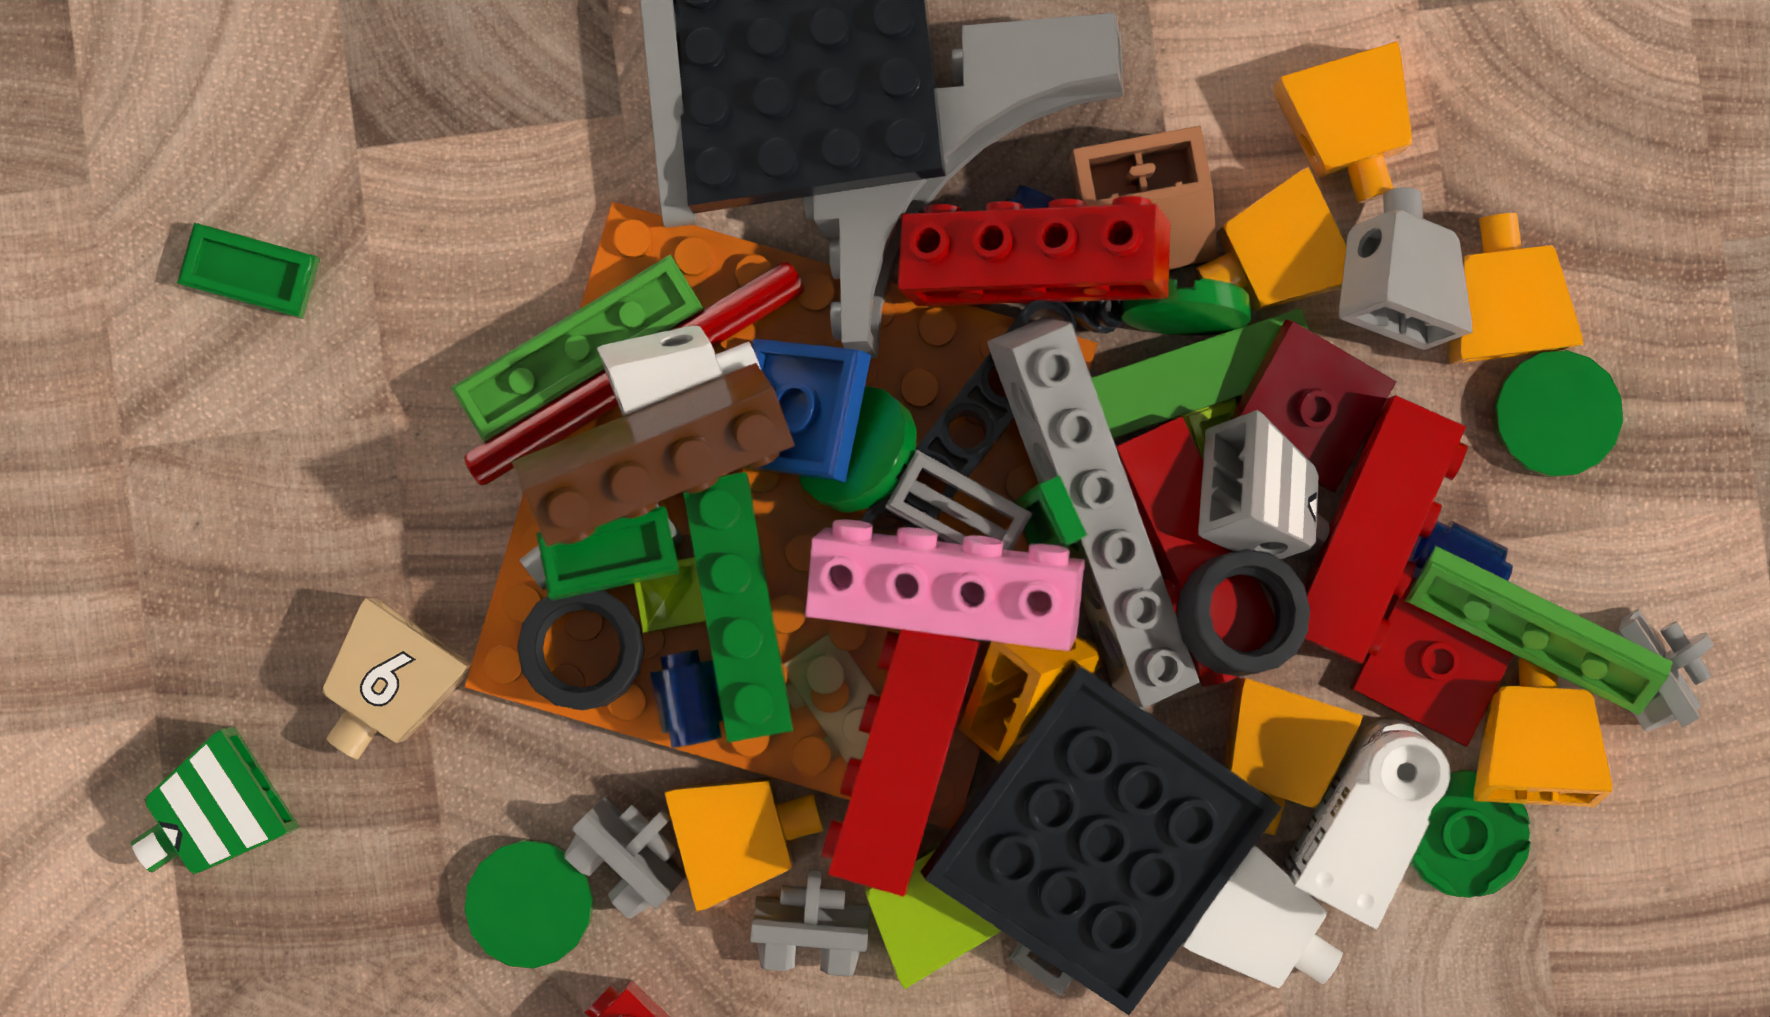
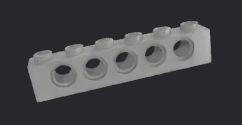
M1043 317L987 341L1038 483L1041 484L1060 475L1088 535L1066 548L1069 549V558L1085 560L1081 601L1113 687L1142 708H1146L1200 683L1189 650L1182 640L1174 608L1072 324Z

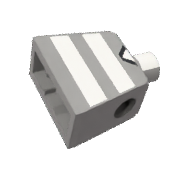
M1258 410L1205 429L1198 534L1204 539L1233 552L1251 549L1271 553L1279 559L1304 551H1314L1326 541L1330 529L1328 521L1317 513L1319 477L1317 470Z

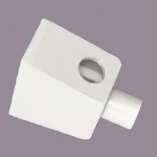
M700 326L683 327L605 344L597 348L622 416L753 363H757L760 368L757 357L749 342L715 355L709 339Z
M1255 845L1182 943L1185 948L1198 955L1276 988H1280L1285 982L1293 967L1323 985L1332 976L1343 955L1342 951L1315 935L1324 921L1327 911L1307 892L1295 887L1290 877Z

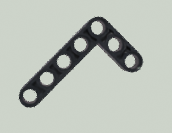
M1035 300L1023 309L1006 333L1027 325L1033 318L1039 316H1048L1052 319L1071 323L1074 332L1076 331V321L1072 311L1066 304L1060 301ZM991 352L916 447V451L924 453L967 478L971 476L1015 419L1007 397L995 394L989 386L988 374L996 368ZM962 416H970L978 420L984 430L983 442L971 449L955 445L948 433L950 423ZM905 463L900 473L895 477L899 481L908 467ZM945 483V490L942 495L952 500L959 490ZM894 490L890 495L871 506L861 520L873 524L879 518L893 517L899 520L904 528H919L885 509ZM909 492L903 501L935 520L943 512ZM975 639L979 642L991 643L990 640Z

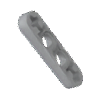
M640 0L663 224L665 228L696 225L697 213L694 214L687 201L680 118L684 112L673 0Z

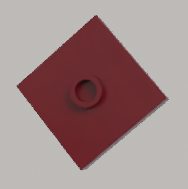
M1285 319L1230 420L1256 410L1261 412L1315 466L1319 476L1318 485L1335 493L1397 381L1296 322Z

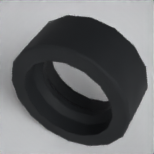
M1251 549L1208 559L1189 575L1179 594L1177 621L1182 640L1195 659L1216 673L1237 677L1279 668L1298 652L1308 633L1310 606L1304 584L1291 566L1271 553ZM1239 574L1254 577L1263 584L1272 597L1276 612L1274 632L1270 640L1261 648L1249 652L1233 650L1225 645L1215 632L1210 615L1211 598L1216 586L1226 578Z
M604 590L552 601L548 596L535 604L522 623L517 646L522 673L534 691L554 705L582 711L607 706L627 693L640 673L645 651L641 627L629 608ZM578 610L596 612L609 620L618 634L620 644L618 662L610 675L595 685L585 687L567 685L556 678L546 665L543 652L546 633L554 621L568 612Z

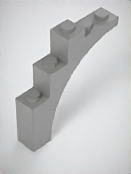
M1116 13L962 26L963 48L952 50V71L955 87L937 88L946 176L803 197L806 218L808 220L814 219L826 240L840 239L832 240L829 249L831 273L834 279H840L841 301L832 302L831 329L835 341L841 340V343L847 349H856L871 355V359L878 358L882 308L895 263L900 255L902 214L923 213L924 208L932 202L951 177L984 148L1022 125L1073 105L1124 97L1122 41Z

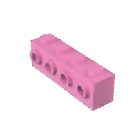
M857 520L833 521L832 528L825 527L812 540L806 617L1066 651L1070 650L1076 639L1085 560L1069 558V549L1048 544H1034L1029 546V553L1004 550L1002 540L984 536L964 537L963 545L937 541V532L921 528L898 529L897 536L872 533V524Z

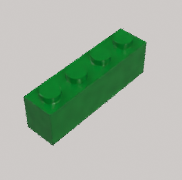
M747 472L719 476L718 481L708 489L697 493L683 492L726 737L727 742L732 743L794 731L750 480Z

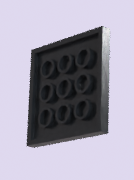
M673 0L684 112L680 118L687 201L689 208L694 214L946 176L927 0Z
M1074 660L920 873L926 881L1127 1015H1130L1282 807L1268 795L1258 790L1231 769Z

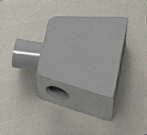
M1400 187L1385 192L1383 195L1384 213L1353 226L1348 233L1339 319L1421 350H1426L1473 333L1458 236L1452 230L1423 219L1421 191L1409 187Z

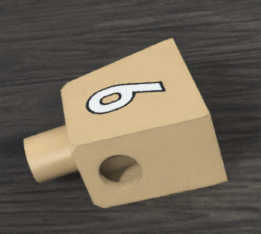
M365 598L357 611L322 690L326 697L345 709L326 740L344 754L357 760L377 731L395 743L405 741L466 679L472 662L379 599Z

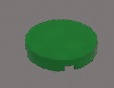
M1169 278L1168 298L1123 300L1121 318L1127 325L1160 334L1194 336L1227 333L1246 327L1250 322V296L1243 288L1228 282L1200 278V280H1194V288L1177 287V280Z
M1568 350L1542 352L1519 363L1500 383L1492 406L1494 432L1501 446L1505 447L1507 453L1514 458L1512 460L1524 470L1545 477L1578 475L1599 464L1616 445L1623 424L1622 398L1611 375L1592 358Z
M865 386L846 482L798 476L802 487L821 504L830 506L836 511L846 513L870 508L890 495L899 483V480L895 477L902 470L904 463L907 466L909 465L916 452L917 429L910 411L884 389Z
M1458 770L1450 772V781L1446 792L1434 805L1427 819L1429 824L1409 863L1421 880L1446 895L1466 898L1494 894L1512 882L1527 861L1531 841H1529L1530 821L1524 804L1474 801L1477 772Z
M524 839L499 847L479 863L467 885L464 911L471 935L486 954L507 966L534 969L558 962L579 944L591 923L594 896L588 875L581 874L565 859L564 849L551 842Z

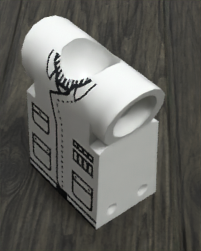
M1396 718L1378 719L1367 725L1356 738L1353 752L1345 766L1340 767L1319 805L1282 864L1294 886L1377 930L1429 824L1427 819L1434 805L1445 794L1450 781L1449 763L1443 752L1406 721Z

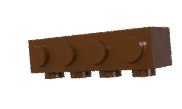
M753 363L512 461V464L545 544L548 547L558 542L571 544L589 537L596 530L597 526L619 517L630 519L642 516L653 510L658 501L680 492L697 493L708 489L718 481L719 476L741 467L757 468L769 464L779 456L780 451L795 445L773 386L757 363Z

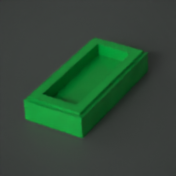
M194 222L177 283L182 286L303 319L320 258Z
M1060 475L1037 485L1012 502L1032 513L1022 531L1028 546L1048 544L1066 548L1088 536Z
M665 506L654 508L650 512L636 518L626 519L619 517L597 526L596 530L589 537L571 544L558 542L547 547L541 532L536 533L547 593L551 601L680 573L668 511Z

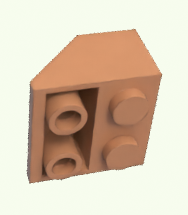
M1201 125L1073 149L1069 158V166L1077 200L1086 202L1088 206L1112 205V200L1117 197L1140 196L1150 199L1152 203H1157L1171 222L1169 270L1206 264L1217 258L1213 187Z

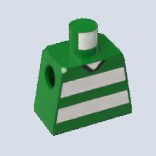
M230 727L220 729L212 734L144 799L145 804L158 824L132 840L131 846L138 860L151 873L179 856L187 870L192 875H195L286 836L299 829L300 826L237 729Z

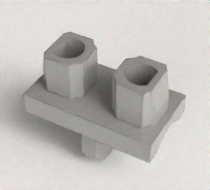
M1638 608L1621 619L1619 631L1615 632V634L1672 661L1669 677L1640 716L1635 713L1633 714L1646 732L1670 724L1675 720H1678L1683 728L1700 718L1697 710L1701 707V703L1678 669L1684 667L1695 685L1707 680L1711 673L1700 656L1711 649L1714 643L1706 632L1688 639L1677 621H1674L1660 630L1671 648L1667 652Z
M606 797L601 799L572 828L576 835L564 854L565 859L581 874L588 876L604 861L608 863L623 878L608 893L611 903L626 918L630 919L650 905L656 910L687 876L669 858L677 848L660 832L671 819V816L664 809L649 822L633 805L622 813Z
M809 869L807 887L782 885L781 898L756 896L750 942L758 943L761 968L777 971L793 969L795 967L796 947L822 948L820 971L825 972L827 975L852 976L860 951L867 952L870 906L845 904V891L821 889L822 870Z

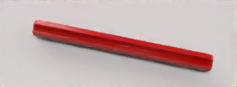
M782 262L671 330L688 326H700L712 347H715L801 295L805 290L803 282L791 264ZM603 370L466 453L464 457L465 465L474 480L480 486L489 484L514 468L512 461L555 444L616 407L618 403L606 371Z

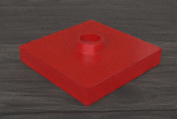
M1412 577L1401 598L1395 597L1385 617L1391 623L1381 649L1376 656L1367 653L1350 689L1462 746L1468 747L1514 654L1405 601L1409 589L1416 579Z

